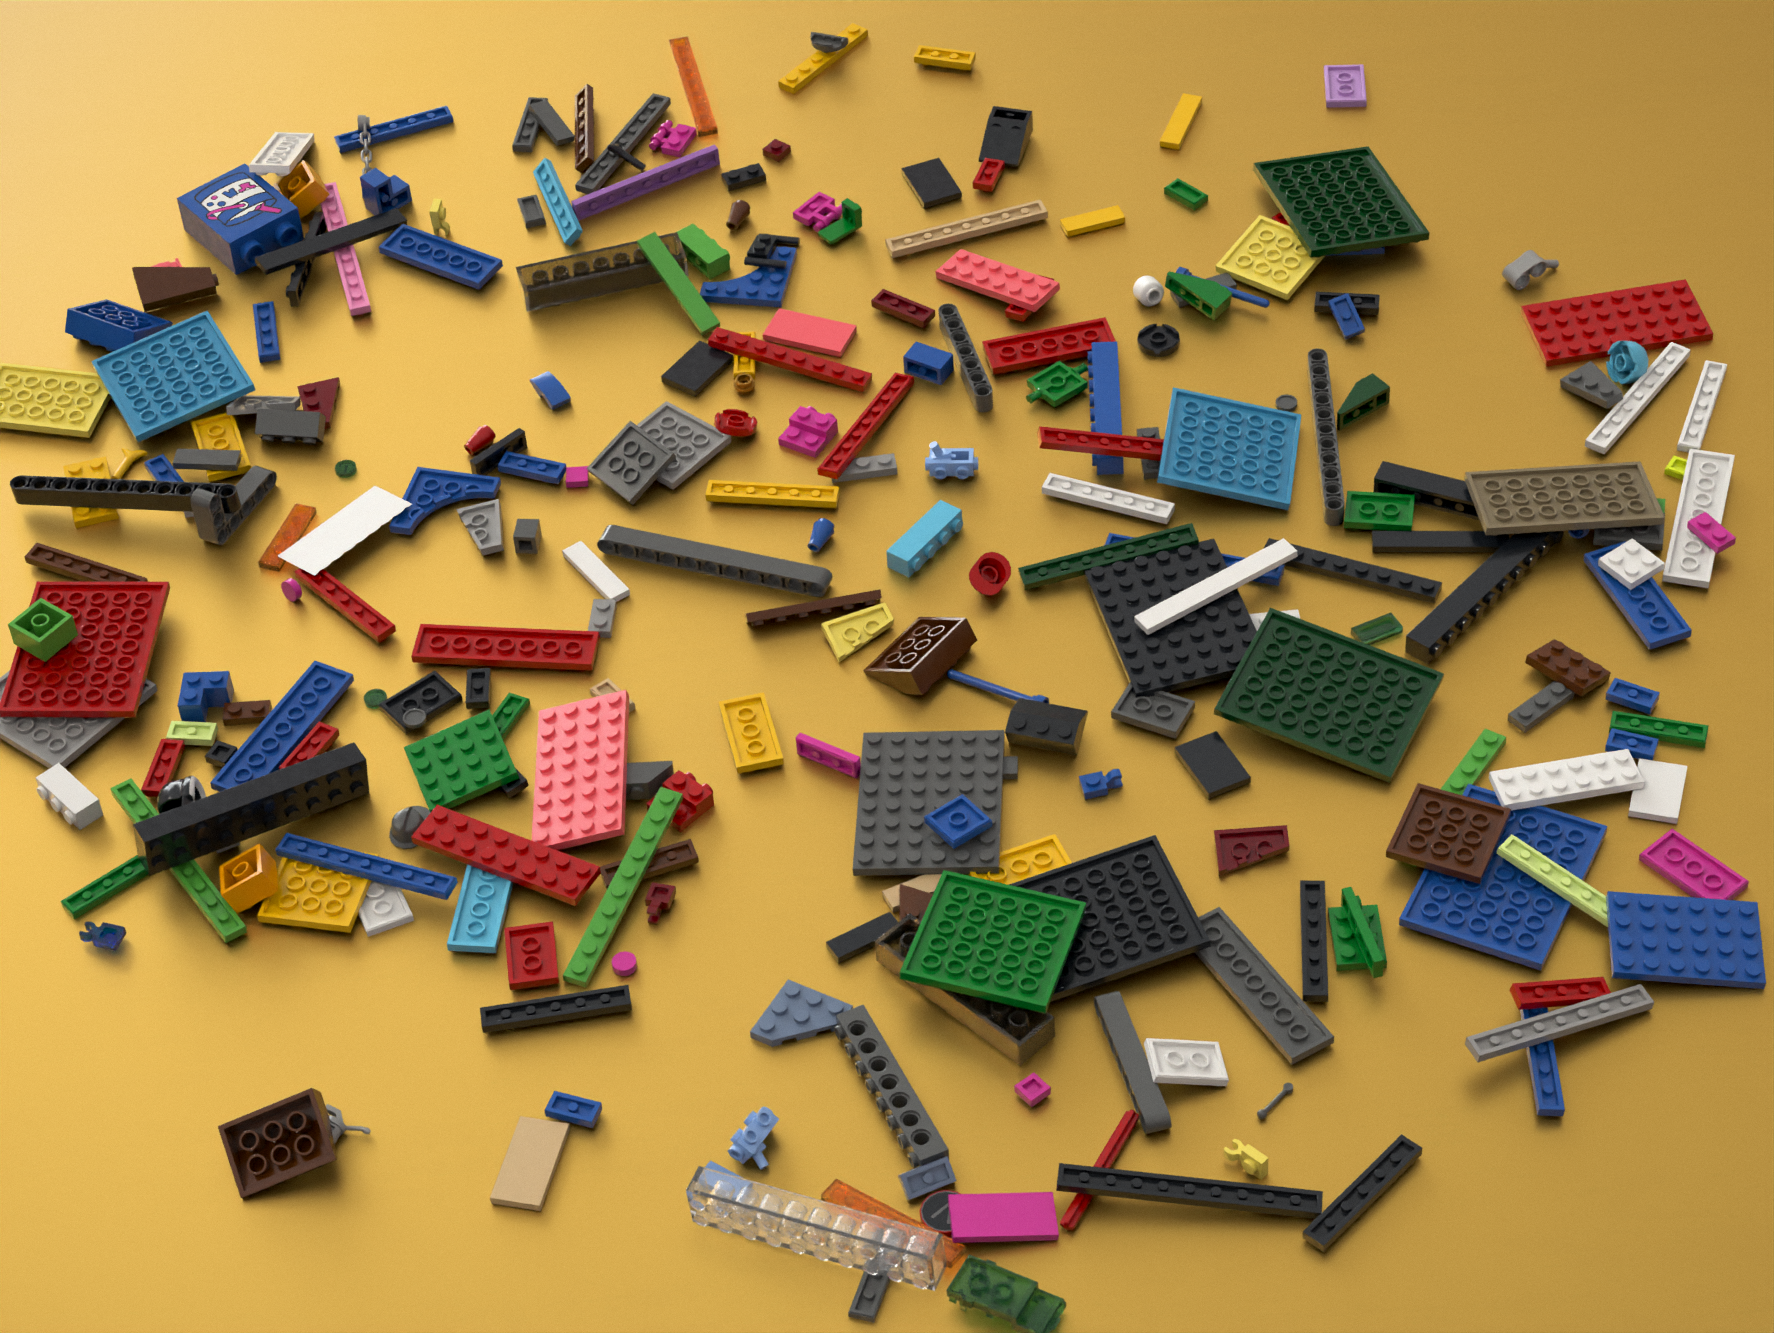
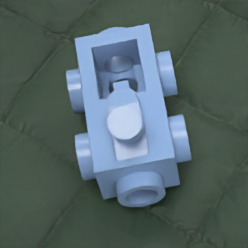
M936 441L930 443L929 457H925V471H929L930 476H934L937 479H944L946 476L966 479L968 476H974V470H978V457H974V448H940Z
M764 1106L757 1113L752 1111L743 1122L746 1124L744 1130L739 1128L730 1139L733 1142L728 1149L730 1156L742 1164L753 1157L760 1170L766 1168L769 1163L762 1153L766 1148L763 1140L778 1122L779 1118L769 1108Z

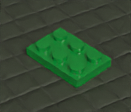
M1347 491L1344 528L1412 531L1415 495Z
M1362 905L1363 914H1367L1369 917L1370 930L1377 935L1378 948L1385 953L1378 905ZM1328 908V920L1336 971L1369 969L1343 908ZM1387 959L1386 965H1384L1383 968H1387Z

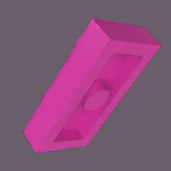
M1706 512L1688 521L1687 528L1717 554L1735 544L1736 537Z

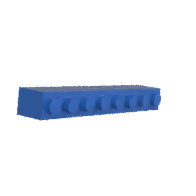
M1092 342V351H1088V364H1092L1088 365V377L1093 378V380H1089V393H1093L1089 394L1090 407H1094V409H1090V422H1095L1091 423V432L1122 435L1117 342ZM1092 454V466H1097V475L1124 474L1123 457Z

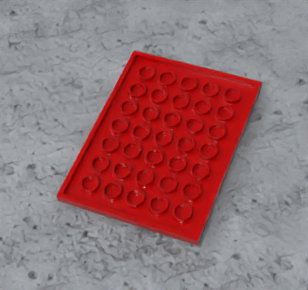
M37 581L30 606L42 598L71 614L78 636L46 662L17 646L0 701V717L136 718L170 591L169 582Z

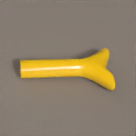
M123 447L122 452L125 455V459L111 478L121 479L134 461L148 454L147 451H130Z

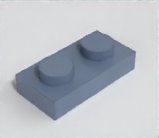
M948 1156L898 1175L907 1200L957 1181Z

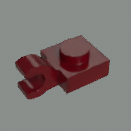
M652 882L645 898V905L648 906L647 914L650 915L648 923L658 924L661 910H669L676 894V886Z

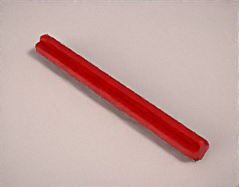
M1134 1110L1125 1112L1093 1167L1111 1168L1139 1120V1115ZM1076 1194L1060 1221V1225L1066 1231L1073 1230L1094 1195Z

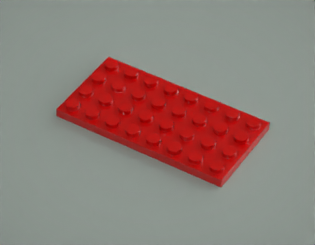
M1686 279L1521 306V314L1545 367L1610 357L1611 354H1608V350L1617 341H1634L1647 351L1666 348L1671 342L1684 345L1713 340V331Z

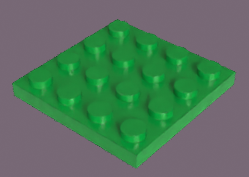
M490 709L404 747L430 813L436 805L451 809L519 778Z

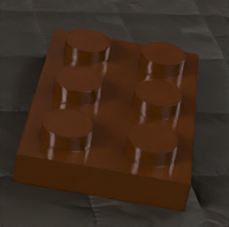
M1555 639L1528 654L1525 661L1529 666L1556 682L1564 684L1565 687L1580 696L1608 681L1611 674L1610 671L1603 668L1600 664L1594 663L1581 653L1570 649L1564 643Z

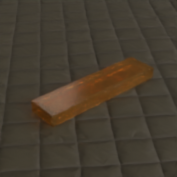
M297 503L294 505L258 561L259 568L280 572L286 560L278 557V555L300 540L317 513L316 507Z

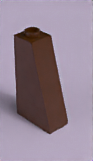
M132 267L144 312L217 294L218 278L216 273L212 274L210 267Z

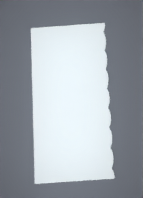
M373 486L286 549L278 557L315 576L320 570L330 565L332 561L340 558L344 552L352 549L357 543L363 541L369 534L378 530L381 525L389 522L394 516L400 514L406 507L412 504L377 486Z

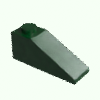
M1373 373L1356 382L1337 412V429L1340 431L1388 404L1390 386Z

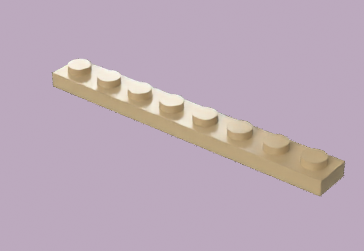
M1040 199L885 239V243L891 257L895 258L1048 218V211Z

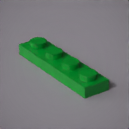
M1352 887L1343 888L1341 906L1372 977H1382L1383 966L1386 965L1385 953L1378 948L1377 935L1370 930L1369 917L1362 912L1360 897L1358 895L1355 896Z

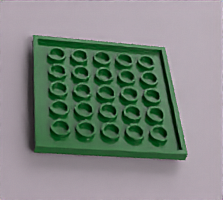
M943 870L900 970V979L1046 1013L1084 916L1086 902Z

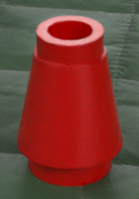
M479 426L464 445V448L470 455H473L492 444L496 435L489 426Z

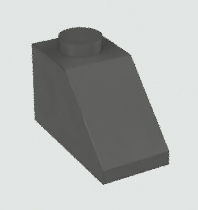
M673 761L627 763L626 799H651L655 796L660 787H663L662 783L674 774Z

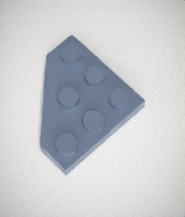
M787 980L751 1029L750 1036L752 1039L774 1047L781 1045L784 1040L792 1038L801 1040L817 1036L816 1032L828 1029L833 1032L835 1031L834 1026H837L836 1015L853 1009V1005Z

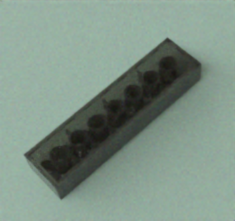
M678 233L659 236L688 277L687 258ZM637 241L516 267L518 285L527 311L664 282L637 245Z
M910 913L875 941L876 961L898 977H900V970L921 923L919 919ZM904 980L1020 1066L1055 1037V1017L1047 1011L1042 1013Z

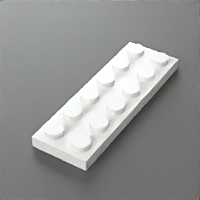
M275 132L251 161L249 171L256 172V175L276 173L277 176H287L314 143V133Z
M1628 749L1489 772V780L1501 806L1511 810L1644 788V780Z

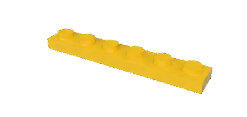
M854 23L850 24L836 35L848 38V44L845 48L829 53L817 50L778 81L779 88L795 94L868 36V29Z
M709 480L705 498L706 501L837 508L840 490L838 486Z

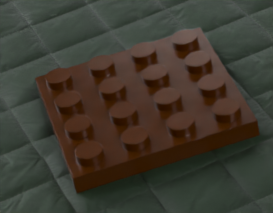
M1417 783L1388 845L1386 857L1481 884L1511 816V809Z

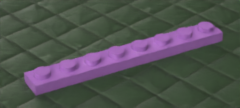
M714 144L571 201L573 211L579 221L720 165L718 148Z

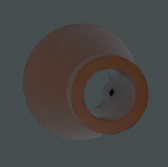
M737 200L732 203L726 223L730 230H737L738 226L750 215V205L743 200Z

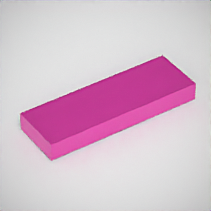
M799 733L796 736L798 755L854 778L860 776L861 761L859 756L803 733Z

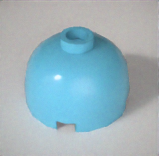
M1617 341L1612 344L1608 350V354H1611L1610 361H1606L1609 376L1614 382L1619 381L1620 384L1635 383L1647 372L1649 359L1646 350L1634 341Z

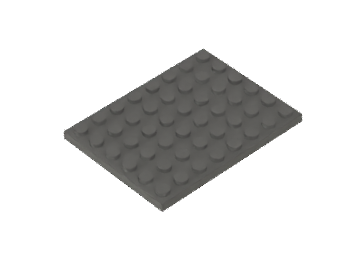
M1004 730L863 733L853 876L942 874L943 870L959 874H970V872H976V874H987V872L999 873L1005 745ZM963 794L992 820V827L953 849L925 823L924 816Z

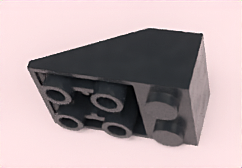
M993 106L987 121L979 162H983L985 158L1002 160L1006 166L1018 167L1033 132L1032 111Z

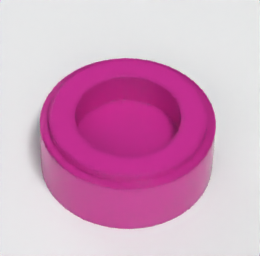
M289 578L282 582L281 589L287 599L294 602L301 598L302 589L296 580Z
M626 951L617 953L612 958L613 971L620 976H628L634 973L637 969L635 955Z

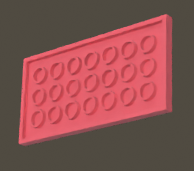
M627 690L539 711L531 841L555 850H561L625 835L629 694Z

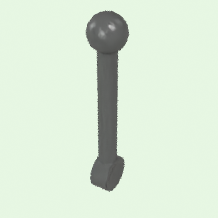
M1285 1083L1283 1090L1264 1109L1258 1110L1257 1117L1265 1119L1267 1112L1285 1094L1293 1092V1084Z

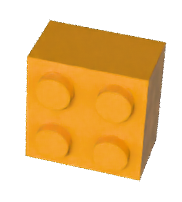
M305 160L297 165L290 174L284 176L273 185L277 191L298 207L300 219L308 215L319 203L324 202L330 195L319 174Z
M260 843L219 866L221 896L237 914L243 910L250 909L254 904L273 896L278 891L276 862Z

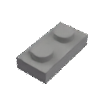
M593 599L588 631H598L600 638H611L617 608L616 599Z

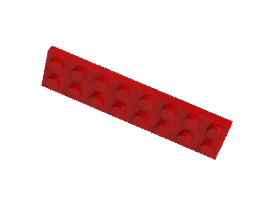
M420 624L411 657L413 663L592 671L600 636L598 631Z
M436 805L411 836L413 844L574 906L578 904L601 874L600 866Z

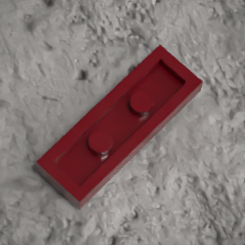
M882 289L871 300L873 308L922 328L935 317L934 309L885 289Z

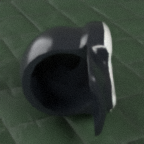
M194 776L167 782L158 794L157 810L159 814L205 798L206 794L202 784Z

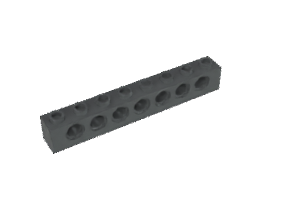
M864 1004L837 1014V1026H834L835 1034L839 1041H844L848 1057L855 1060V1068L858 1075L864 1076L866 1079V1088L870 1094L874 1093L879 1111L881 1113L885 1112L888 1127L891 1131L895 1130L897 1133V1141L902 1150L906 1149L908 1152L907 1157L911 1167L917 1168L945 1156H948L949 1159L948 1147Z

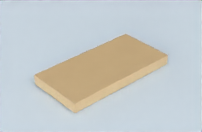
M520 1116L490 1196L492 1204L541 1211L570 1131L568 1123Z

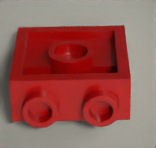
M678 770L662 783L663 788L683 794V800L670 824L679 832H682L714 806L712 788L707 783L701 785L696 782V778L690 772L684 774ZM655 797L646 803L647 810H649Z

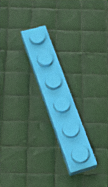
M544 158L533 171V174L564 243L571 246L580 237L583 230L551 160Z

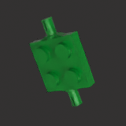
M1058 361L1027 379V387L1034 392L1026 396L1027 401L1031 404L1042 398L1053 407H1056L1088 388V382L1080 376L1088 371L1087 365L1082 363L1076 368H1071Z

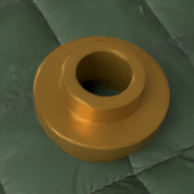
M747 373L737 375L733 383L734 389L742 393H747L755 387L754 379Z

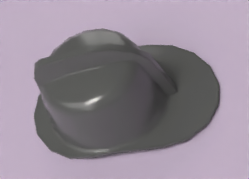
M410 806L398 811L392 818L389 834L392 844L402 849L418 846L412 843L411 836L427 818L430 811L422 806Z

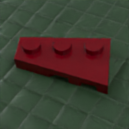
M339 377L297 386L303 411L320 412L326 416L325 429L331 428L334 403L337 400V390L340 387Z
M1287 825L1214 830L1219 876L1289 851Z

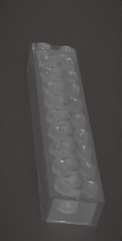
M698 1166L686 1189L692 1221L700 1226H710L720 1229L725 1233L738 1234L749 1240H758L768 1243L773 1247H783L798 1254L811 1255L822 1261L828 1260L839 1263L846 1268L860 1269L871 1275L879 1274L886 1276L895 1282L902 1281L920 1289L935 1291L947 1267L943 1234L701 1166Z

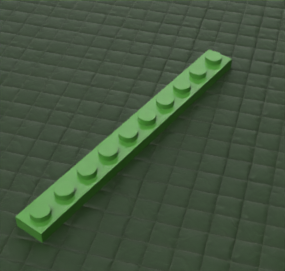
M132 778L110 788L112 796L134 824L159 815ZM195 860L169 869L225 943L247 933L246 925L221 896V893Z
M660 787L563 974V981L584 988L587 987L683 800L682 793Z

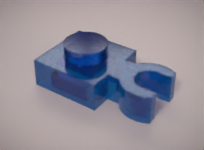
M85 922V928L89 932H79L82 941H93L95 947L113 951L118 949L126 935L125 927L105 922L100 927H97L93 922Z

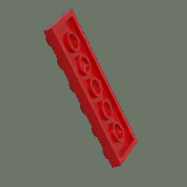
M1104 317L982 341V348L994 375L1058 361L1087 357L1088 351H1092V342L1116 341L1107 319Z

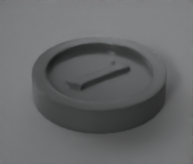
M1281 395L1276 399V408L1291 412L1297 408V399L1292 395Z
M410 709L403 715V723L408 728H419L426 722V714L421 709Z

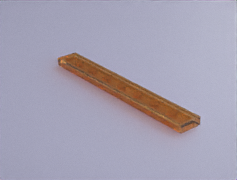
M688 37L670 39L669 46L698 137L718 134L717 125Z

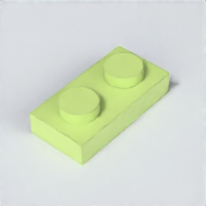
M171 721L166 739L184 740L185 745L213 746L218 731L217 723Z

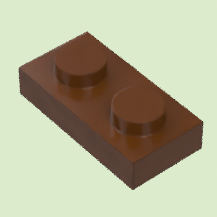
M259 700L224 703V726L261 723L271 712V701Z

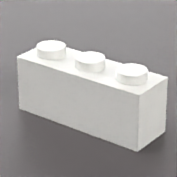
M60 763L36 777L38 784L36 790L43 800L47 799L56 812L60 811L70 825L73 823L81 830L103 816L99 799Z

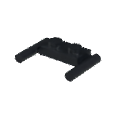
M759 233L747 251L744 264L786 269V261L769 258L777 244L799 246L800 238Z

